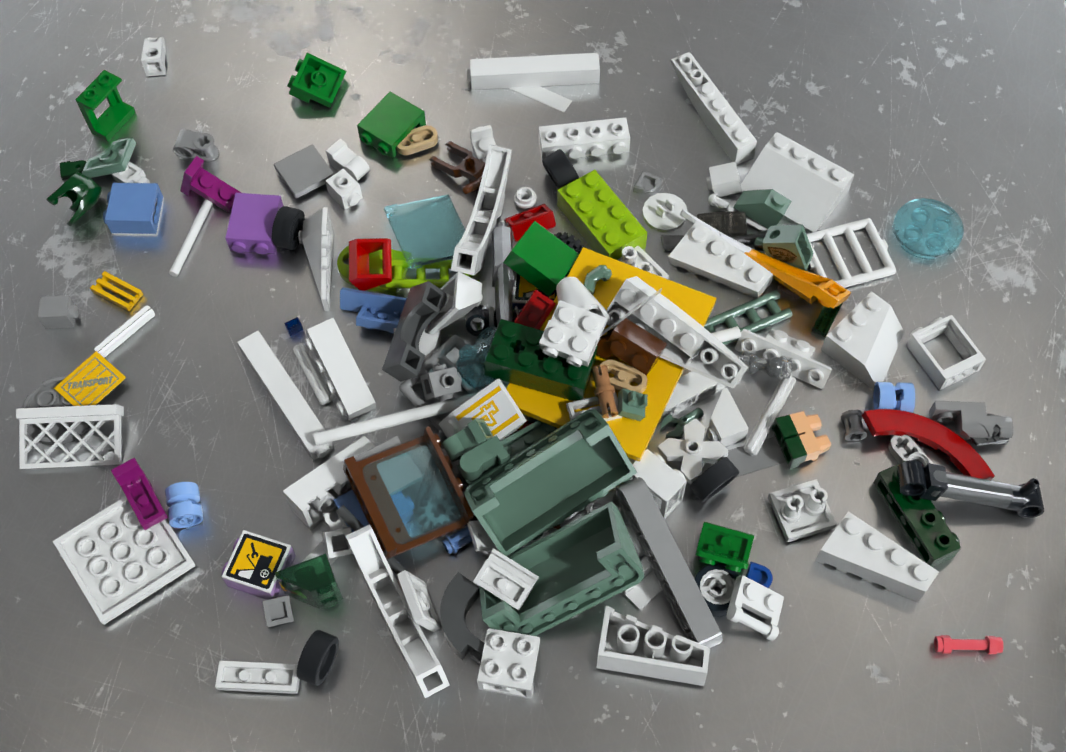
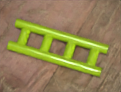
M392 259L393 279L392 282L386 284V288H411L429 281L440 289L450 280L449 269H451L453 260ZM402 268L416 269V279H402ZM425 269H439L440 279H426Z

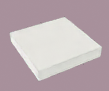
M406 570L398 573L397 576L414 622L432 632L441 629L442 625L426 583Z

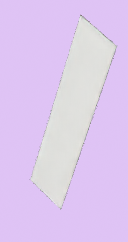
M540 86L509 88L562 112H565L572 100Z

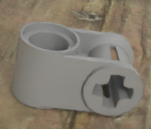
M183 129L180 131L173 147V152L183 159H194L197 155L205 162H212L219 156V150L214 145V139L208 133Z

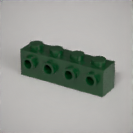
M899 464L879 472L873 483L921 559L931 567H934L955 557L961 549L960 541L957 535L951 532L946 525L942 512L935 508L931 500L921 499L919 495L906 496L900 492L897 472Z

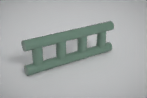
M775 290L709 318L704 328L713 333L716 332L713 327L723 322L729 328L739 327L734 318L746 313L752 324L742 328L739 327L740 332L746 329L755 333L790 318L793 314L790 308L780 309L775 300L780 299L781 296L779 291ZM767 305L773 315L760 319L755 309ZM734 339V340H730V341H726V342H722V343H723L724 345H727V344L732 343V342H734V341H736V340H738V339Z

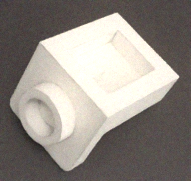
M491 125L470 130L471 145L475 156L483 162H486L489 145H496Z

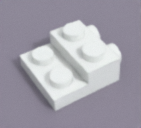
M559 300L551 320L548 321L540 339V349H543L542 352L550 357L557 358L558 355L566 358V362L573 366L581 367V365L588 367L607 323V318Z

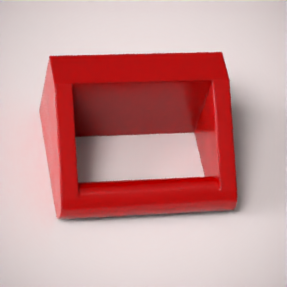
M373 238L349 241V281L359 290L365 291L392 282L391 239ZM382 250L383 274H369V253Z
M535 289L514 323L540 330L555 307L556 302Z

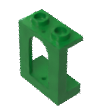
M103 70L75 100L91 133L109 142L136 112L134 107L122 101L117 90V86L122 82V79ZM107 98L110 106L97 119L94 110Z

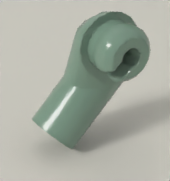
M606 265L597 266L586 275L584 286L593 295L597 281L600 279L607 281V279H610L612 271Z

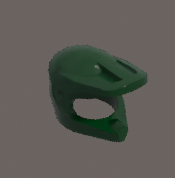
M76 172L46 200L50 204L56 205L59 198H70L72 205L69 209L73 213L66 224L72 226L98 202L102 187L93 179Z

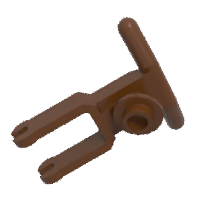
M448 141L445 144L448 146L446 149L450 153L464 159L458 166L454 167L435 156L429 159L431 161L430 164L435 169H439L454 178L462 176L468 178L469 184L462 187L464 194L479 190L485 162L475 158L471 151L452 141Z

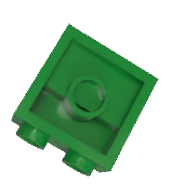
M306 53L304 60L299 59L295 71L298 72L297 75H292L287 87L291 88L289 94L307 103L312 99L331 108L347 71Z

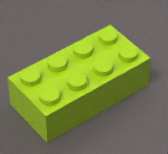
M596 170L557 190V206L593 251L618 260L622 257V250L627 246L646 248L648 232Z

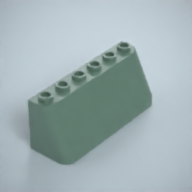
M591 409L578 415L470 484L466 488L464 495L472 512L499 552L508 556L519 551L522 546L531 540L540 538L544 532L553 526L562 524L567 517L575 512L584 510L592 501L606 496L614 487L626 483L637 471L608 423L597 410Z
M611 501L508 556V558L539 576V579L534 584L520 610H517L479 586L482 620L491 629L536 636L640 583L644 578L643 567L622 515L614 503Z

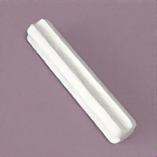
M145 305L95 346L94 351H97L105 358L155 316L153 309Z
M304 343L295 345L293 348L294 353L321 405L330 403L332 401L331 394Z

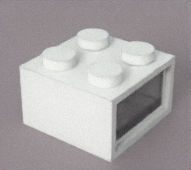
M646 449L640 462L636 460L632 464L637 473L629 481L641 477L646 482L665 520L683 500L687 480L679 470L669 467L659 454L652 453Z

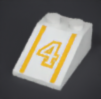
M499 378L453 410L439 425L447 438L468 426L467 424L474 419H484L493 436L497 435L499 440L502 441L527 420Z

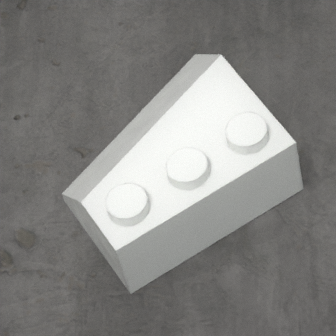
M871 291L826 335L821 350L874 391L876 382H884L904 330L891 305Z

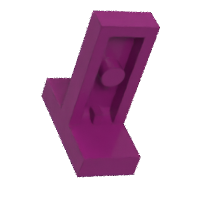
M196 155L184 172L180 192L188 196L191 191H194L229 213L233 206L235 193L241 192L204 170V160Z
M135 457L111 470L144 530L168 518L148 477Z

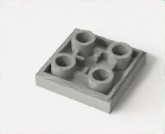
M313 144L274 163L276 171L295 198L326 184V180L334 175Z

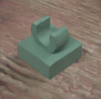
M624 388L618 392V415L641 421L645 418L648 395Z

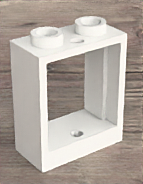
M953 315L946 318L939 317L925 328H916L910 333V339L906 345L939 391L980 371L986 361V358ZM942 334L946 335L964 359L945 370L940 367L923 344Z

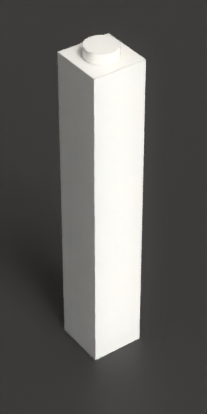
M583 53L470 59V68H466L467 81H471L472 90L599 84V54Z
M259 330L238 341L237 343L243 356L312 461L327 456L334 449L332 442L316 446L313 436L314 433L326 430Z

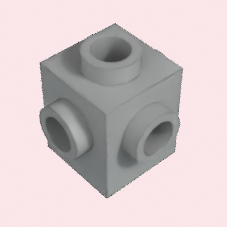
M446 364L432 367V372L420 376L426 400L439 397L440 401L455 398L454 393L462 391V378L460 373L457 372L456 367L447 368Z

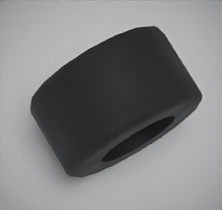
M561 149L542 160L547 173L558 189L579 178L572 163Z

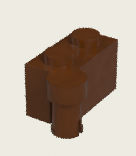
M625 318L615 329H610L606 335L600 337L597 344V354L603 358H608L613 354L647 375L658 362L667 343Z

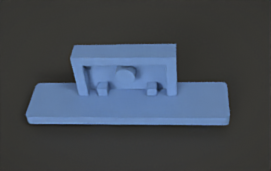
M345 287L341 288L340 308L342 310L359 312L356 317V326L394 333V328H397L407 298Z

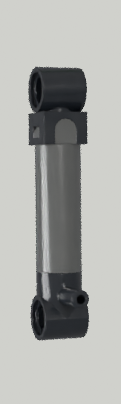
M914 460L902 462L897 467L900 492L906 496L919 495L921 499L936 501L939 497L977 503L1014 510L1023 518H1034L1044 513L1040 483L1035 478L1017 486L946 472L945 466L928 463L924 467L921 462Z

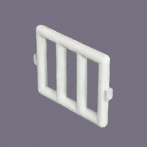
M870 218L807 234L814 253L808 266L809 270H813L815 274L827 278L811 242L823 239L841 276V279L835 282L844 288L896 273V268L887 252L888 244L885 239L881 240ZM866 229L885 268L872 270L853 231ZM845 235L863 274L850 275L832 238L833 236Z

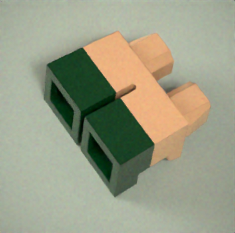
M804 411L775 418L772 430L780 448L782 447L781 451L789 469L799 467L800 463L809 460L816 461L819 454L830 449L831 442L826 434L815 437L813 431L820 430L822 427L818 414L806 416Z

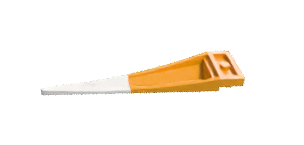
M683 209L679 214L693 224L698 220L773 273V279L810 304L818 298V302L827 308H835L846 301L851 294L850 291L834 280L802 270L754 250L711 227Z

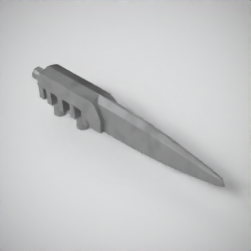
M499 222L492 231V287H495L497 327L500 319L512 322V287H515L514 270L503 263L513 249L512 231L510 227H506L504 222Z

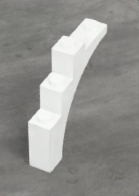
M489 145L482 180L469 223L460 242L455 246L451 266L452 271L475 275L484 267L488 244L492 242V231L496 227L497 218L502 215L506 194L504 192L513 149Z
M370 524L345 536L368 589L379 607L386 625L423 696L427 698L450 686L444 670L420 626L414 622L408 603Z

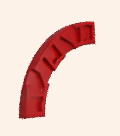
M875 409L865 411L862 414L872 436L909 435L918 438L917 441L927 444L936 450L939 448L951 458L950 461L963 475L992 480L995 477L987 463L970 444L936 421L915 413L893 409Z

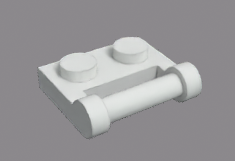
M743 575L737 576L727 611V619L734 623L740 622L761 633L765 639L774 641L779 633L777 625L784 596ZM741 607L766 619L765 623L744 613Z

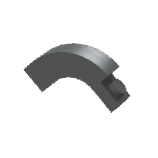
M458 572L447 586L442 598L440 609L442 627L449 646L459 658L463 660L468 652H470L469 656L475 662L481 664L485 643L474 636L465 624L467 613L479 598L480 590L479 586Z

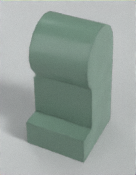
M474 419L467 424L468 426L442 443L452 462L461 459L462 455L494 437L484 419Z
M497 435L462 455L460 470L466 480H478L483 472L496 465L500 466L510 459L509 453Z

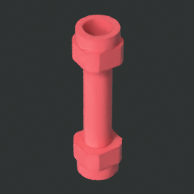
M940 635L934 638L935 652L942 654H951L952 650H985L988 654H997L1003 652V640L1001 637L985 636V639H951L949 635Z

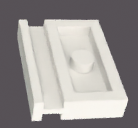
M493 548L473 582L517 610H520L539 576Z

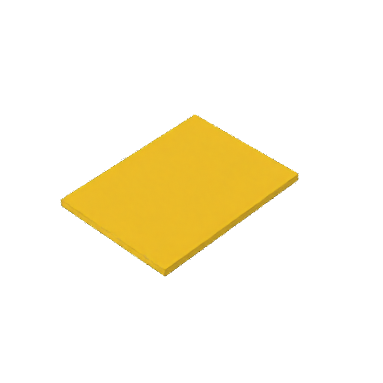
M584 247L567 276L576 277L584 285L585 277L590 271L599 265H606L612 271V275L607 281L602 279L597 281L593 294L606 310L624 281L637 276L656 291L662 288L660 294L677 305L703 327L717 299ZM557 296L554 300V302H556L555 307L553 308V310L547 317L546 321L540 328V330L542 331L545 330L548 321L551 320L554 311L558 305ZM597 354L594 366L599 368L600 364L606 360H615L626 365L629 364L613 354L608 358H603ZM659 358L655 366L646 375L647 386L642 393L648 395L645 418L638 421L622 416L619 419L606 421L628 458L640 462L683 373L684 367ZM593 373L591 374L583 399L595 397L594 390L596 386ZM635 382L630 383L631 386H638ZM513 383L508 384L506 389L522 414L556 428H560L571 421L566 403L574 401ZM600 404L594 405V406H590V407L581 408V409H577V410H574V412H579V411L587 410V409H590L591 407H596V406H599V407H600Z

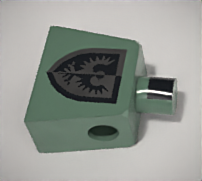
M801 224L770 226L765 237H757L754 243L755 250L764 251L766 255L805 271L814 254L804 226Z

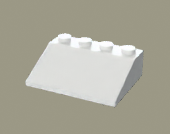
M776 132L765 145L741 183L742 192L773 189L792 201L783 218L795 225H803L805 231L812 233L821 228L847 194L854 174Z

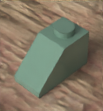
M773 189L749 190L742 192L733 208L768 229L770 226H775L779 223L792 201Z

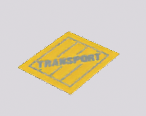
M96 351L54 389L73 406L96 405L127 377Z

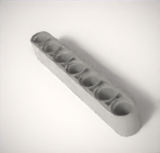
M638 477L617 487L615 490L620 505L687 639L709 648L722 643V633L646 482L641 477Z

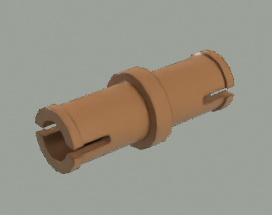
M600 365L602 375H599L598 366H594L591 368L596 386L594 394L599 399L601 416L609 418L607 409L609 407L611 416L615 417L618 415L613 396L615 388L610 383L607 365Z

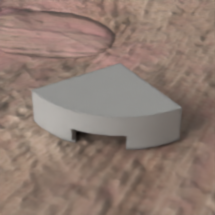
M642 171L633 187V192H653L662 185L663 178Z

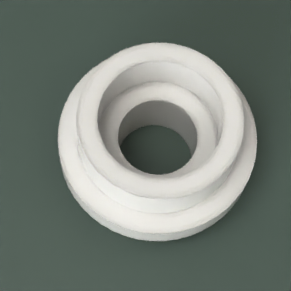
M529 187L519 188L514 195L515 204L523 209L531 208L537 200L536 193Z

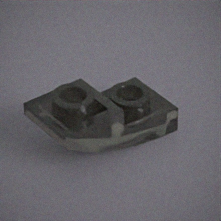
M729 211L697 214L698 219L729 237L747 235L745 212Z

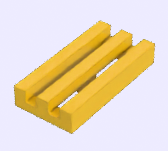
M106 271L102 273L103 277L101 279L98 278L96 280L97 284L90 287L91 291L128 312L143 296L140 289ZM112 284H114V285H116V286H118V287H120V288H122V289L128 291L129 293H127V292H125V291H123V290H121V289H119V288L113 286ZM102 287H105L106 289H108V290L114 292L115 294H117V295H119V296H121V297H123V298L129 300L130 302L127 303V302H125V301H123V300H121V299H119V298H117V297L111 295L110 293H108V292L102 290Z

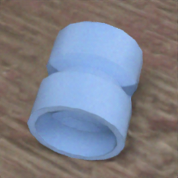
M891 382L875 383L873 391L874 410L893 409L913 413L915 407V388L913 383L898 382L895 386Z
M179 482L166 488L165 496L166 504L169 507L168 519L170 526L174 528H189L203 521L202 506L199 503V486L196 483Z

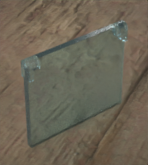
M448 194L401 205H388L384 208V212L410 269L421 268L422 265L453 259L455 246L460 242L465 228Z

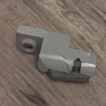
M935 400L929 410V418L931 420H938L941 423L954 421L956 434L964 440H972L976 446L1007 443L1013 436L1011 417L987 414L985 402Z

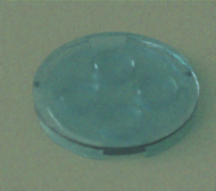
M921 198L909 201L898 210L893 221V233L902 245L901 248L915 257L926 260H934L948 254L951 255L958 248L964 234L962 220L956 211L947 204L934 199Z

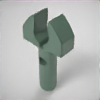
M696 408L679 419L673 418L671 414L665 416L660 432L667 427H676L674 431L666 434V439H681L684 437L683 427L693 419L702 417L704 415L703 410Z

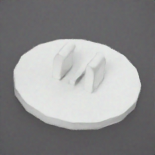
M657 193L649 197L644 203L642 210L643 218L655 230L663 232L673 231L680 228L686 221L679 214L682 209L687 211V206L681 198L674 194Z

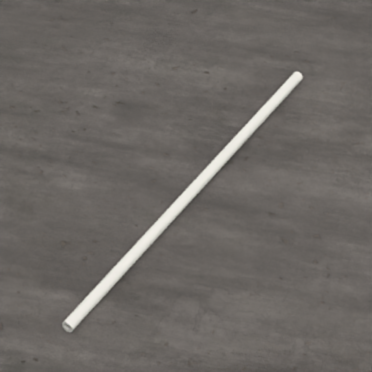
M738 326L711 333L720 342L741 337ZM478 392L314 433L315 444L318 446L452 412Z

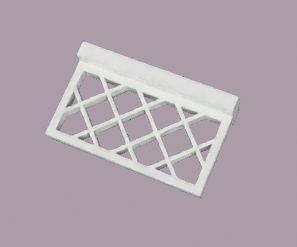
M112 404L16 409V419H19L20 469L121 465V416H124V406ZM105 421H114V431L109 437L99 430ZM81 422H86L92 428L84 438L74 431ZM56 423H61L67 429L59 439L49 432ZM27 424H36L42 430L34 440L27 435ZM95 432L105 440L96 450L86 442ZM70 433L80 441L71 451L62 444ZM45 434L55 442L46 452L37 445ZM107 444L114 448V460H105L99 454ZM83 445L92 452L86 461H80L74 455ZM58 446L67 453L61 462H55L49 456ZM34 447L43 456L36 463L27 464V453ZM95 457H97V458L99 459V461H92V460H93ZM70 458H72L75 462H67V461H68ZM45 459H47L50 463H42V462H43Z

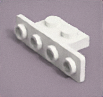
M743 329L741 337L735 346L736 351L749 357H755L760 362L782 361L785 366L783 372L791 374L820 389L824 388L832 371L831 367L811 359L815 352V347L810 346L804 340L792 338L781 330L771 329L766 338Z

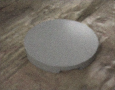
M67 376L55 377L42 382L43 384L35 389L31 395H27L22 408L73 406L54 389ZM81 422L74 431L83 436L90 429V426L86 422ZM56 423L49 432L59 439L67 429L61 423ZM27 424V432L35 439L42 430L36 424ZM70 433L62 444H68L77 440V438ZM47 434L39 441L46 445H53L55 443Z

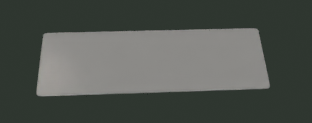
M775 436L765 439L757 455H748L744 451L745 445L728 450L729 460L739 470V474L736 477L786 462L781 451L782 447L780 448ZM705 463V465L702 468V473L709 467H711L713 464Z

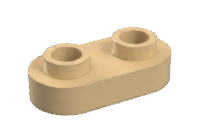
M429 125L413 129L396 147L397 152L402 155H410L434 147L438 142L437 130Z
M606 360L600 364L607 365L608 374L614 375V377L610 378V383L614 386L615 390L620 391L624 388L638 393L645 391L647 376L639 370L615 360ZM599 366V375H602L601 368ZM635 382L638 386H631L630 383Z

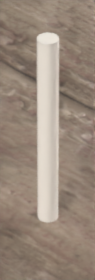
M207 199L204 200L169 271V274L173 277L178 276L213 203Z

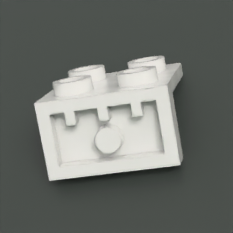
M489 628L486 634L477 679L478 689L532 699L540 637Z

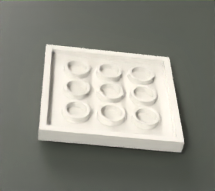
M126 496L53 541L103 625L196 566L168 521L165 519L144 530Z

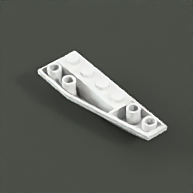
M637 276L626 279L607 308L610 318L609 326L657 291ZM660 293L626 317L667 343L660 358L728 387L735 388L749 368L713 334Z

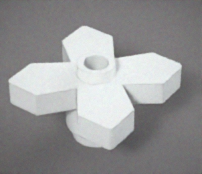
M693 419L684 426L685 440L668 438L658 446V452L667 461H681L680 472L685 476L689 484H692L702 474V468L705 463L715 464L722 458L728 457V449L720 441H704L706 427L697 419Z

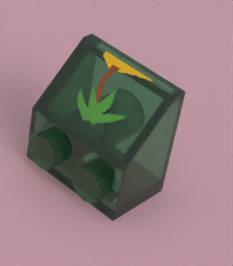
M326 553L275 572L285 595H289L316 608H329L343 599Z

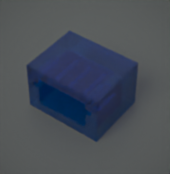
M298 317L284 323L290 336L303 330Z

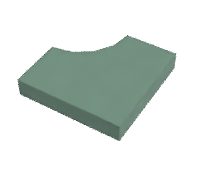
M133 137L113 141L104 152L89 158L82 174L93 178L125 171L136 146Z

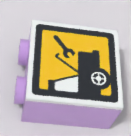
M243 530L240 538L234 543L230 560L223 567L222 579L228 587L264 599L276 598L294 561L295 552L289 544Z

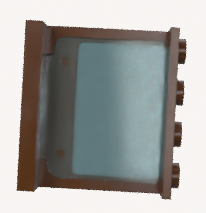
M430 426L425 428L423 436L356 462L354 456L344 460V473L368 524H370L386 560L465 527L474 517V513L462 492L464 491L462 482L459 477L455 478L451 470L453 468L448 455L444 456L440 448L442 447L441 440L437 433L433 434Z

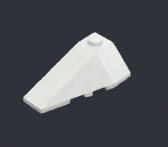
M323 207L303 221V230H299V243L304 246L324 311H329L334 231L328 207Z

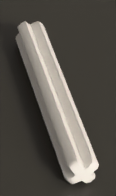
M791 374L782 376L744 447V451L748 455L758 454L774 424L775 418L778 417L793 389L796 378L792 377Z

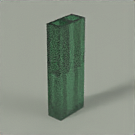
M843 303L835 308L824 306L812 328V332L826 338Z

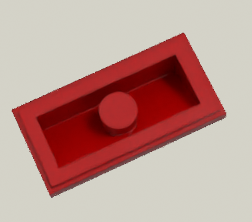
M546 204L504 219L506 226L510 227L515 241L521 239L534 221L546 230L556 226L553 211Z

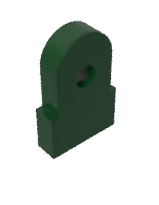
M79 160L60 163L62 180L69 179L76 172L82 174L86 161Z

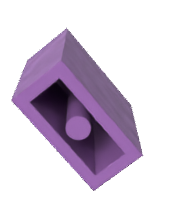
M235 193L225 237L230 251L237 253L275 254L277 246L272 242V227L277 212L283 207L281 196Z

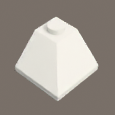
M458 271L440 288V290L446 293L440 314L429 323V333L435 334L468 314L474 307H478L483 298L481 282Z

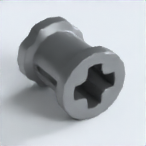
M848 410L841 415V421L844 422L846 429L844 437L847 441L854 442L867 437V431L863 428L862 424L863 412L861 410Z

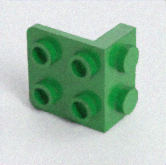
M704 521L695 555L700 556V562L715 565V562L718 561L725 563L726 569L741 572L742 568L748 569V559L754 535Z

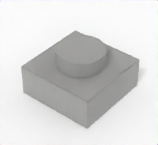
M289 595L262 601L267 627L294 621Z

